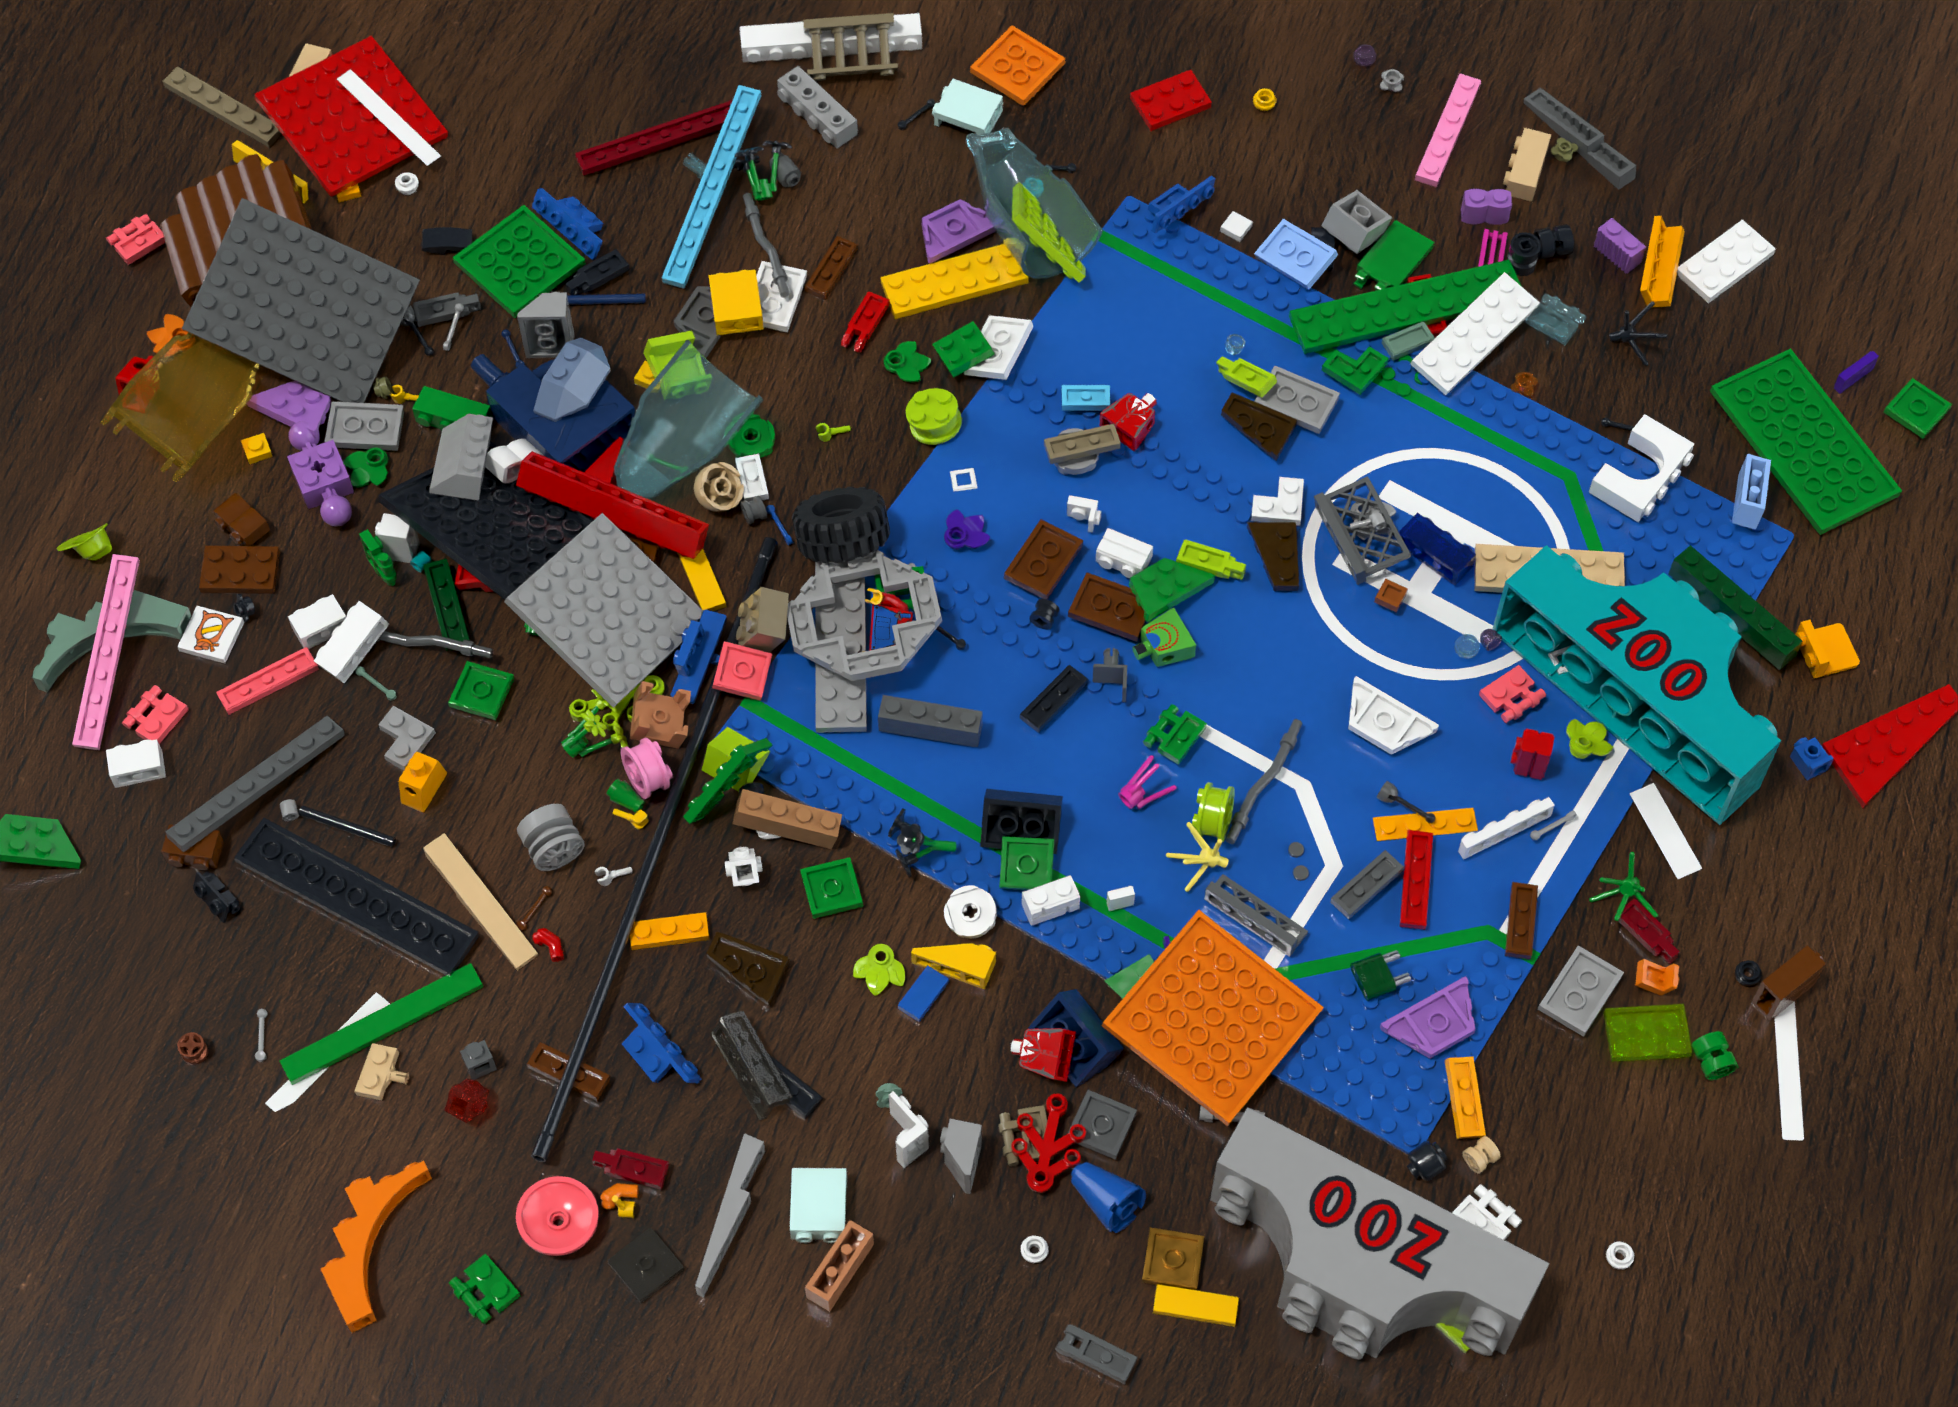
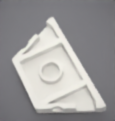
M1356 676L1354 678L1348 729L1391 755L1437 732L1439 725L1359 677Z

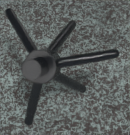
M1651 301L1630 323L1629 311L1626 310L1624 312V326H1621L1619 331L1610 333L1612 342L1619 340L1629 342L1645 366H1648L1649 363L1634 340L1636 338L1667 337L1665 333L1636 331L1635 325L1655 305L1654 301Z

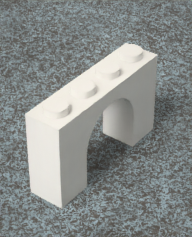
M1645 414L1632 429L1628 444L1651 457L1656 462L1660 473L1650 479L1638 480L1626 476L1605 463L1592 480L1589 493L1638 523L1644 515L1648 517L1651 514L1657 498L1661 500L1668 490L1667 485L1670 482L1673 484L1676 482L1681 473V467H1687L1694 457L1691 453L1694 443Z

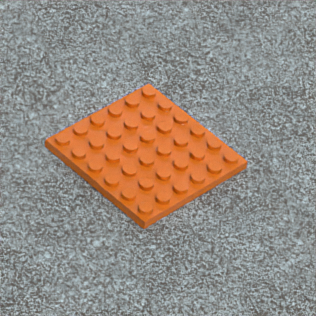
M1198 910L1104 1020L1101 1026L1228 1126L1324 1007L1207 915Z

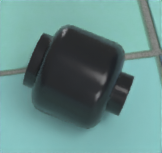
M1424 1141L1408 1153L1410 1164L1407 1165V1168L1415 1179L1421 1176L1423 1180L1430 1181L1446 1169L1445 1161L1448 1158L1436 1142L1432 1144L1429 1141Z

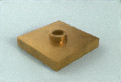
M1150 1228L1142 1282L1197 1290L1204 1236Z

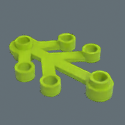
M650 675L643 680L644 682L656 685L650 693L663 694L665 687L660 677ZM642 682L615 706L616 712L611 711V713L603 716L602 720L607 726V730H614V723L608 724L606 722L609 719L618 722ZM596 698L590 701L577 699L573 701L569 707L572 719L581 722L583 718L580 714H586L587 709L592 711L599 699ZM579 706H583V709H581V710H576L575 708H576V707H579ZM633 706L627 710V717L630 722L632 721L631 713Z

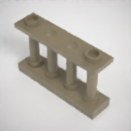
M894 13L803 20L804 32H809V35H811L814 69L807 70V74L814 81L826 80V76L879 72L880 76L893 75V71H898V63L890 64L888 30L890 26H894ZM876 27V30L879 31L881 64L868 65L865 35L867 28ZM845 29H854V32H856L859 66L845 67L843 44ZM822 31H831L834 34L836 68L823 69L820 40Z

